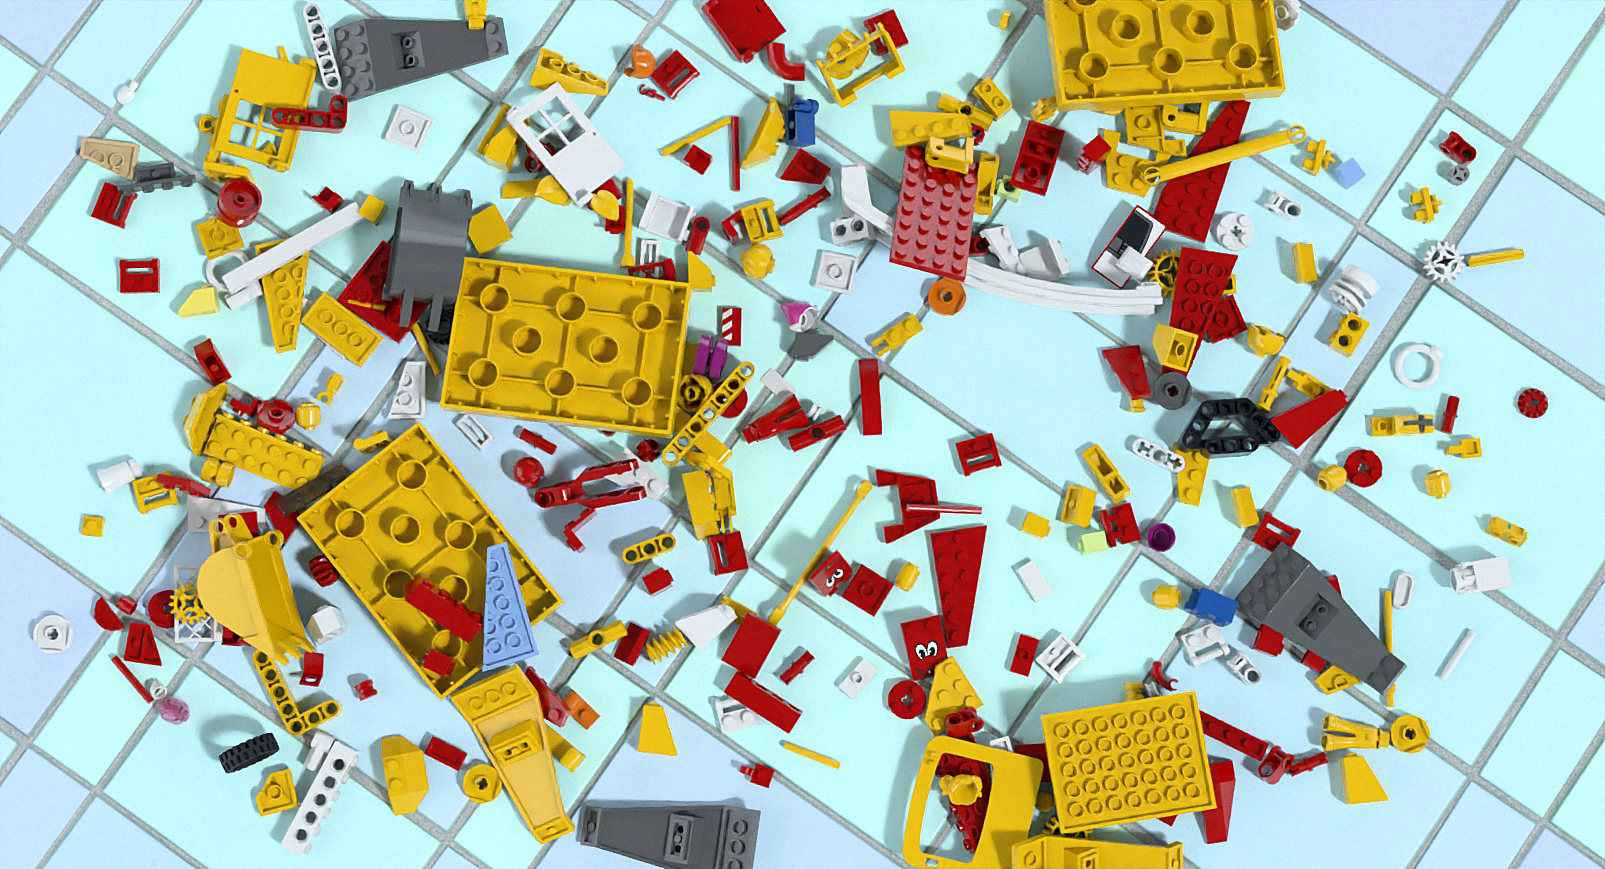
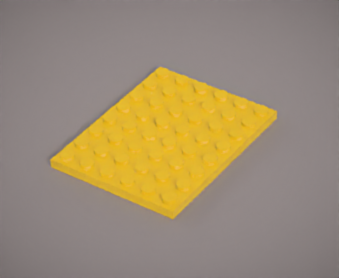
M1196 691L1040 716L1061 834L1217 808Z

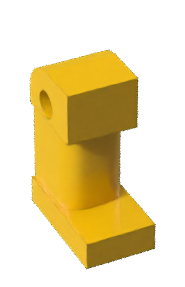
M1201 102L1199 104L1198 114L1178 111V106L1163 105L1161 119L1164 130L1203 136L1206 129L1209 102Z
M930 136L925 148V161L933 167L968 174L969 164L972 165L974 138L966 137L962 148L944 145V139Z

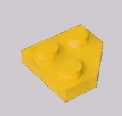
M688 451L683 457L687 465L693 468L704 469L718 480H721V478L730 480L733 474L708 454Z
M291 769L274 772L268 776L266 783L256 797L260 817L300 807Z

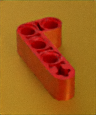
M337 94L331 98L328 112L278 107L272 111L270 123L279 129L339 134L344 130L347 123L348 102L346 97ZM339 101L343 107L338 109L333 105V102ZM277 115H281L282 121H278ZM300 116L304 122L296 123L294 117ZM320 118L323 124L316 125L313 119ZM339 120L342 126L336 127L332 121Z

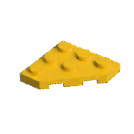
M952 655L935 666L927 710L924 715V721L933 735L937 736L946 730V716L967 707L978 709L984 705Z

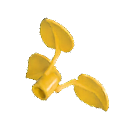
M553 175L544 177L538 184L535 192V197L542 198L555 205L568 206L573 201ZM606 190L598 191L597 195L592 193L594 195L590 200L592 209L607 219L617 221L619 219V205L616 197Z

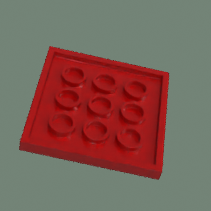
M382 240L336 300L391 340L400 344L430 304L413 301L409 327L399 326L402 299L382 300L383 286L387 280L392 247ZM348 300L372 303L371 308L348 303ZM378 304L384 305L385 308L381 311L374 309L373 306Z

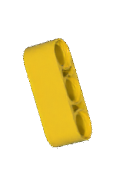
M662 534L627 547L622 553V558L628 565H636L673 551L676 548L677 542L672 534ZM665 538L673 540L671 547L666 548L662 545ZM649 544L655 547V551L652 554L644 552V548ZM628 552H636L637 557L634 561L626 559Z

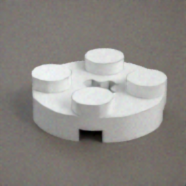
M1241 213L1226 215L1221 219L1216 228L1218 242L1229 251L1237 252L1244 250L1252 243L1255 236V228L1250 217ZM1234 227H1236L1237 230H1240L1238 237H1235V235L1231 234L1230 232L1234 229Z
M48 615L36 624L33 631V639L43 652L59 654L70 648L74 639V629L72 623L64 617ZM53 629H56L58 637L55 640H52V637L49 636V632H53Z

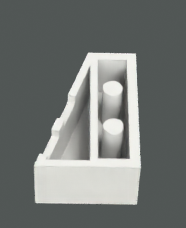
M626 447L614 462L635 458L638 461L639 469L623 472L622 475H608L602 479L623 488L645 486L646 498L658 502L670 489V486Z
M327 605L316 610L317 613L312 615L306 626L316 648L351 630L341 610Z

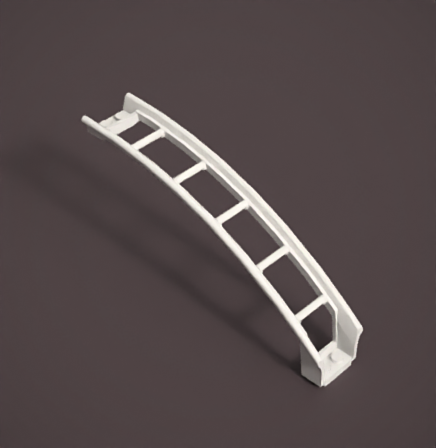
M861 163L841 164L843 216L851 218L854 217L853 214L858 213L873 224L875 239L891 248L895 220L872 206L865 166H861ZM863 222L859 225L860 229L864 228ZM968 258L966 278L964 282L959 281L979 291L1016 302L1069 312L1103 315H1154V305L1163 304L1159 282L1139 283L1135 290L1077 287L1028 278L990 267Z

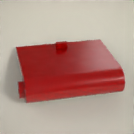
M709 0L701 7L705 16L740 63L747 64L751 62L755 54L787 32L764 0Z

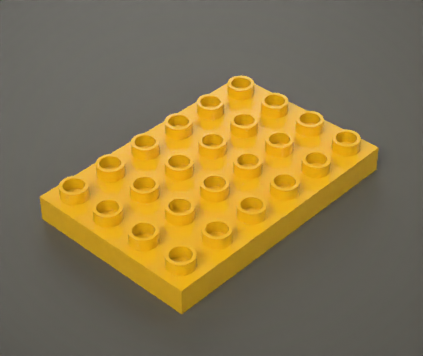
M1043 0L1058 112L1278 98L1286 90L1273 0Z
M465 257L455 304L440 408L447 412L672 439L692 301V284Z
M419 421L296 518L441 701L447 699L451 693L457 691L477 675L483 667L488 547L507 542L532 629L565 604L563 599ZM418 576L430 579L437 588L446 590L451 595L450 597L462 601L466 608L471 611H477L482 616L483 627L468 644L406 602L405 585ZM431 649H434L458 660L450 678L441 676L423 667L422 659L427 651L430 652Z

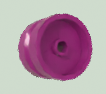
M703 333L696 353L693 374L704 375L709 365V377L720 380L727 360L729 339L719 337L714 348H712L714 340L712 335Z

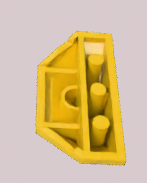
M772 96L742 161L741 169L746 170L770 161L771 157L777 154L779 139H783L785 136V121L776 99Z
M221 383L198 393L197 397L192 399L190 405L192 409L189 415L187 414L183 420V430L193 454L199 457L203 454L217 420L215 417L216 413L220 414L231 388L226 383Z
M402 735L383 738L382 760L388 795L394 814L397 816L413 813L417 810L430 789L423 750Z

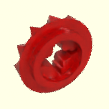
M1537 388L1524 390L1518 398V408L1528 418L1541 417L1549 407L1548 398L1543 391ZM1531 398H1533V400H1535V401H1536V400H1537V401L1540 400V402H1539L1538 404H1536V408H1534L1533 405H1532V406H1530V405L1527 406V405H1526V404H1529V402L1532 401Z

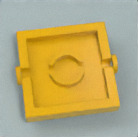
M212 216L209 221L196 225L208 260L245 247L239 229L228 226L217 216Z

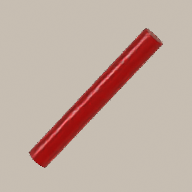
M117 655L113 657L111 661L143 699L150 704L154 698Z

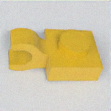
M336 372L334 375H331L326 383L327 390L319 393L317 400L321 401L324 396H327L328 401L326 405L330 406L334 395L338 393L345 378Z
M1480 438L1459 440V445L1445 448L1446 455L1461 454V459L1482 457Z

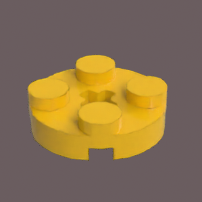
M1055 93L1047 100L1042 98L1036 102L1037 107L1030 112L1035 122L1046 121L1055 115L1054 112L1057 110Z
M1411 714L1398 717L1389 728L1390 740L1393 746L1403 753L1412 754L1420 752L1425 748L1430 737L1427 723L1423 719ZM1407 729L1414 731L1411 740L1409 737H1405Z
M480 764L466 772L463 778V789L471 801L484 804L498 797L502 790V780L494 767ZM485 778L488 786L481 790L477 782Z

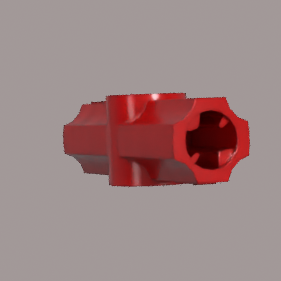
M838 415L822 423L814 424L808 429L787 437L795 453L813 444L821 443L823 440L847 429L841 415ZM819 429L823 435L820 438H814L811 434L812 431Z

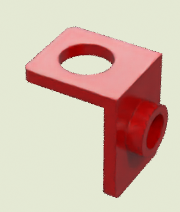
M308 651L304 653V672L299 681L300 685L319 686L324 670L323 653H310ZM306 679H315L316 681L310 682L306 681Z

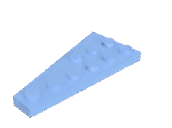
M507 542L487 548L482 672L540 655Z

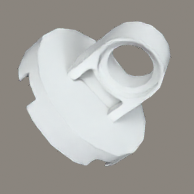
M1273 0L1277 29L1286 31L1296 26L1300 19V8L1302 7L1298 0Z

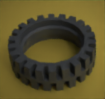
M266 733L226 750V752L219 755V759L225 773L230 774L261 762L263 759L274 755L280 749L273 733Z

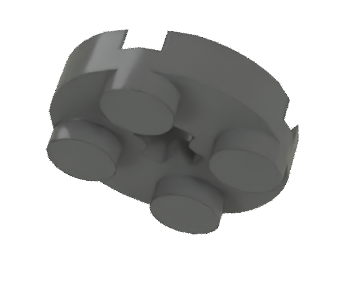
M1168 372L1163 373L1155 381L1153 394L1161 407L1168 410H1177L1190 401L1192 387L1189 380L1183 374ZM1172 385L1176 386L1175 389L1178 390V393L1169 396L1170 392L1167 389L1171 388Z

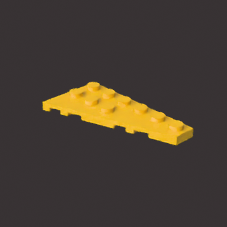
M289 238L255 245L257 256ZM310 251L261 278L277 354L294 351L297 348Z

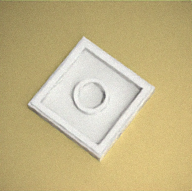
M398 105L384 140L420 154L434 119Z
M822 250L814 288L851 296L859 258Z

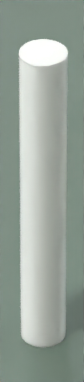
M1469 630L1439 676L1441 680H1447L1477 633L1475 631Z

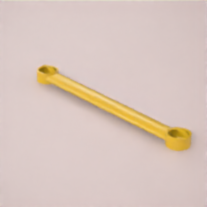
M1294 124L1289 129L1164 166L1149 167L1144 171L1142 180L1145 185L1154 187L1162 181L1288 144L1296 145L1305 139L1306 130L1302 125ZM1291 129H1299L1298 131L1289 133ZM1302 134V138L1299 141H1295L1291 138L1295 135ZM1148 171H1155V173L1146 175ZM1159 176V180L1156 183L1147 181L1149 178Z
M863 480L857 485L855 498L781 605L772 609L776 610L770 618L768 615V622L775 626L778 625L793 599L861 501L866 498L874 484L868 480Z

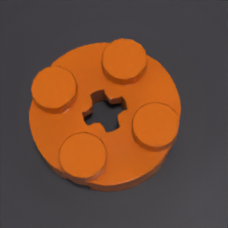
M950 278L940 279L930 287L928 303L935 313L941 316H954L964 307L966 293L959 281ZM949 292L952 300L945 302L942 294L946 295Z

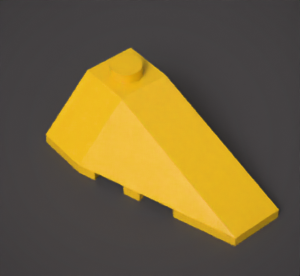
M541 47L529 85L537 89L546 90L558 82L566 93L607 96L610 85L608 81L592 72L582 71L579 68L580 65L575 62L570 64L563 60V55Z

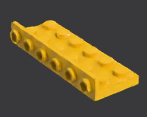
M227 412L222 414L216 413L215 417L217 420L203 451L204 454L234 464L238 468L306 496H311L326 457L321 455V451L314 448L307 450L304 448V444L297 441L290 443L286 441L287 437L276 434L273 436L268 434L269 430L258 426V429L251 427L252 423L241 419L239 422L234 420V415Z

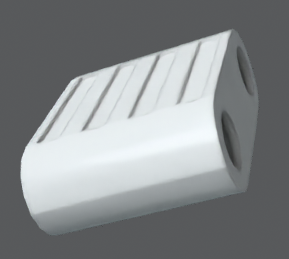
M1128 246L1115 265L1141 282L1154 263Z

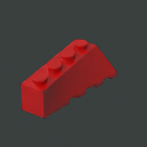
M418 576L405 585L406 602L468 644L483 627L482 616L477 611H471L466 608L462 601L450 597L451 595L446 590L437 588L430 579Z

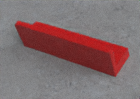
M739 670L734 674L724 690L725 694L788 734L803 713L802 710Z

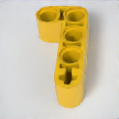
M545 723L552 755L564 767L574 773L586 759V756Z

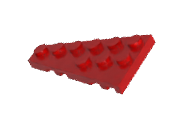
M987 525L930 534L948 648L968 645Z

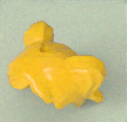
M961 774L955 777L945 775L939 780V786L943 790L942 794L948 795L953 804L970 805L976 801L977 797H982V781L976 775Z

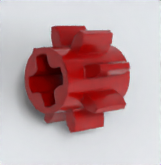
M644 439L636 447L639 450L637 456L643 462L650 461L653 463L661 454L658 451L659 444L653 439Z

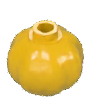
M754 244L746 252L742 251L739 262L742 263L743 271L749 278L761 280L766 278L768 273L772 274L776 259H773V252L768 246Z

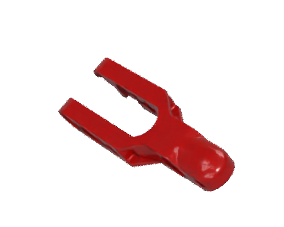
M633 458L587 467L575 480L564 481L538 489L534 499L541 508L578 503L590 509L641 500L647 497L645 486H636L595 495H588L582 488V482L602 479L613 474L622 475L623 472L639 469L637 459Z

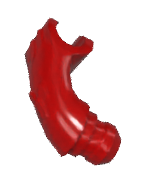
M1154 661L1150 673L1155 682L1170 692L1176 691L1177 689L1171 687V682L1179 683L1178 680L1164 679L1161 670L1162 663Z

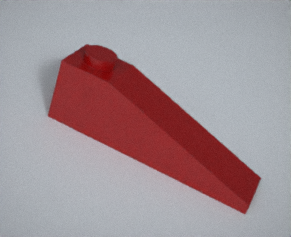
M1233 761L1209 764L1217 808L1201 811L1207 844L1226 842L1228 838L1236 783Z

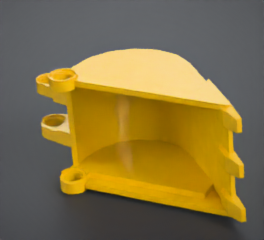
M238 513L228 514L224 519L217 518L212 520L209 525L211 555L200 567L197 579L198 597L205 611L217 622L243 637L244 641L284 666L290 663L284 653L300 659L303 654L297 647H301L310 653L314 652L316 648L306 638L279 547L284 541L282 532L277 529L271 530L265 535L253 538L242 516ZM231 517L237 520L236 527L230 525L229 520ZM217 522H221V523H222V525H223V531H222V532H218V531H217V529H216V523H217ZM271 534L277 536L278 541L276 544L270 541Z

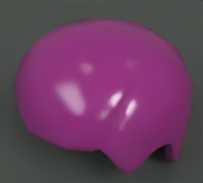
M1157 523L1151 526L1147 533L1149 547L1156 552L1170 550L1176 542L1174 529L1166 523Z

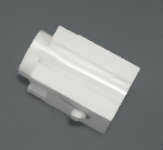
M1487 555L1482 556L1483 560L1455 565V568L1450 569V581L1453 591L1455 593L1460 592V595H1467L1512 587L1507 556L1491 558Z

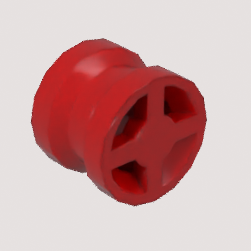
M372 679L354 686L355 691L359 693L360 701L378 694L377 690L373 687Z

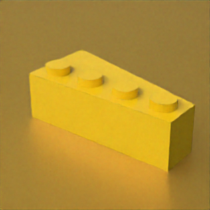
M889 110L894 147L898 151L906 150L907 146L912 145L927 146L930 136L944 139V142L973 137L970 118L966 114Z

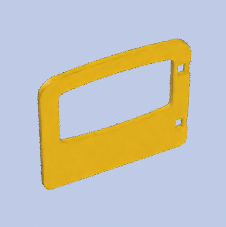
M937 736L931 739L924 752L911 797L902 848L904 860L909 865L921 869H1012L1011 845L1028 838L1044 768L1043 762L1037 758L947 736ZM943 753L987 762L993 766V778L986 817L975 854L970 863L923 853L919 848L923 817L931 783ZM926 859L938 860L937 867L925 865Z

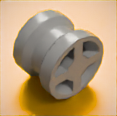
M1462 164L1455 165L1447 174L1448 181L1454 186L1462 185L1470 176L1469 169Z

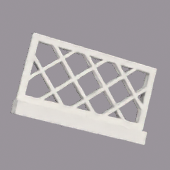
M203 564L174 565V590H181L178 581L188 587L186 584L193 577L198 579L196 574L200 571V567ZM187 569L192 575L183 582L178 578V570ZM192 612L190 617H193L194 615L196 616L198 614ZM210 615L205 621L201 618L203 623L194 631L187 623L179 627V620L175 619V643L223 642V625ZM186 625L193 633L187 639H180L179 631ZM206 625L211 629V638H202L197 632Z

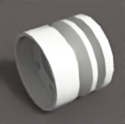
M1348 264L1340 273L1341 280L1336 279L1333 285L1327 289V292L1339 306L1348 312L1358 315L1362 311V307L1364 308L1367 305L1365 299H1372L1379 290V285L1364 270L1353 264Z

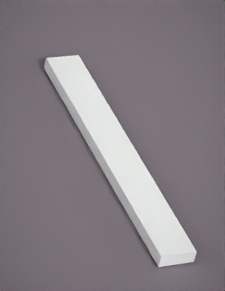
M355 201L222 276V279L231 294L366 218L359 215L358 211L360 208Z

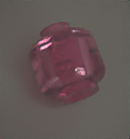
M175 697L165 699L159 708L161 719L175 726L186 722L190 716L188 704Z

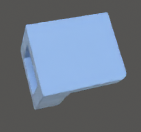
M1353 157L1334 171L1346 189H1349L1366 176Z

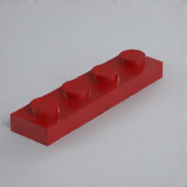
M1199 710L1204 735L1258 761H1262L1269 743Z

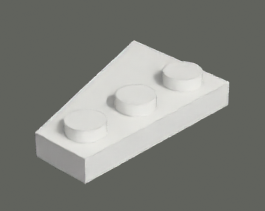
M1007 226L984 229L979 232L981 237H986L990 243V246H988L990 251L997 254L1002 270L1027 277L1011 232Z
M426 361L406 362L396 395L392 401L393 404L386 419H426Z

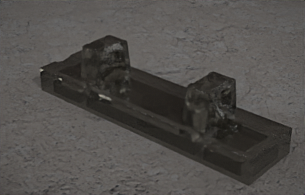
M341 463L275 500L274 503L284 517L296 510L301 514L306 511L305 505L333 490L348 478L350 473Z

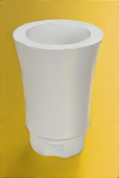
M133 458L112 467L98 470L97 475L104 490L109 495L125 484L136 480L137 477L142 476V472L137 461Z

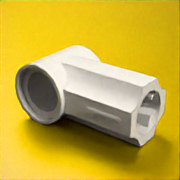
M259 280L241 290L224 297L232 311H235L249 302H256L262 299L265 294Z
M318 730L312 740V748L303 766L318 773L336 738Z

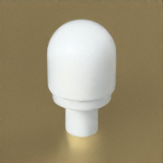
M132 80L129 86L125 85L117 94L118 102L123 105L129 104L135 97V89L139 84Z

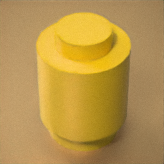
M910 562L907 565L903 564L895 579V586L909 592L920 574V571H918L919 567Z

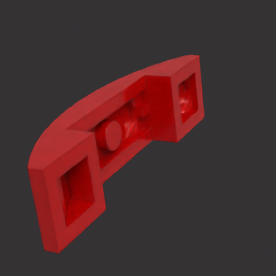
M878 359L858 360L863 436L882 435Z

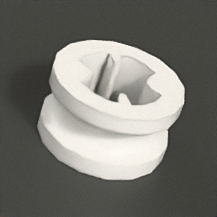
M816 402L806 416L807 418L811 417L814 422L824 408L822 406L818 407Z
M1154 681L1150 682L1149 685L1144 684L1148 698L1159 697Z

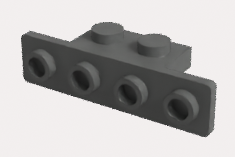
M173 162L135 168L137 183L118 186L119 194L131 196L135 192L140 191L151 193L154 192V189L160 188L162 190H171L174 186L190 187L196 183L195 175L176 177Z

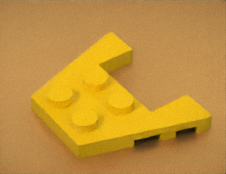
M1163 105L1124 108L1127 145L1186 158L1185 139L1165 140L1164 126L1161 119V106Z
M1104 129L1103 138L1112 148L1106 158L1107 189L1144 198L1151 188L1145 185L1142 180L1144 171L1149 167L1166 165L1172 155L1156 152L1155 160L1150 161L1117 152L1121 133ZM1148 171L1146 175L1155 173V171ZM1158 176L1149 178L1147 181L1154 183Z

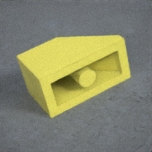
M211 285L200 286V289L194 290L182 305L178 315L181 318H190L220 313L218 291L211 287Z

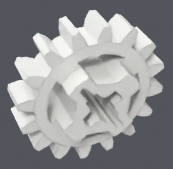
M1438 242L1436 248L1432 245L1429 247L1430 251L1424 253L1427 258L1422 259V262L1426 263L1422 269L1428 270L1426 276H1433L1431 281L1439 279V284H1441L1445 279L1446 283H1450L1451 278L1456 280L1458 278L1457 274H1462L1463 271L1460 268L1465 266L1464 263H1461L1464 256H1459L1461 250L1455 251L1454 244L1448 247V242H1445L1443 246ZM1436 253V259L1432 262V257ZM1441 260H1442V262H1449V263H1447L1446 265H1445V264H1441V263H1440V264H1437V263H1439ZM1453 264H1455V268H1454L1453 272L1451 273V271H1452L1451 266H1452Z

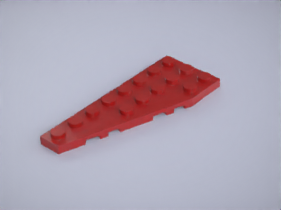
M1245 100L1229 101L1187 158L1237 144L1251 102ZM1232 161L1179 176L1167 182L1160 193L1153 216L1168 226L1165 231L1202 244L1205 243Z

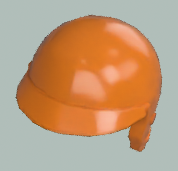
M636 44L631 54L633 69L625 68L623 73L628 77L636 79L650 77L656 66L654 55L640 44Z

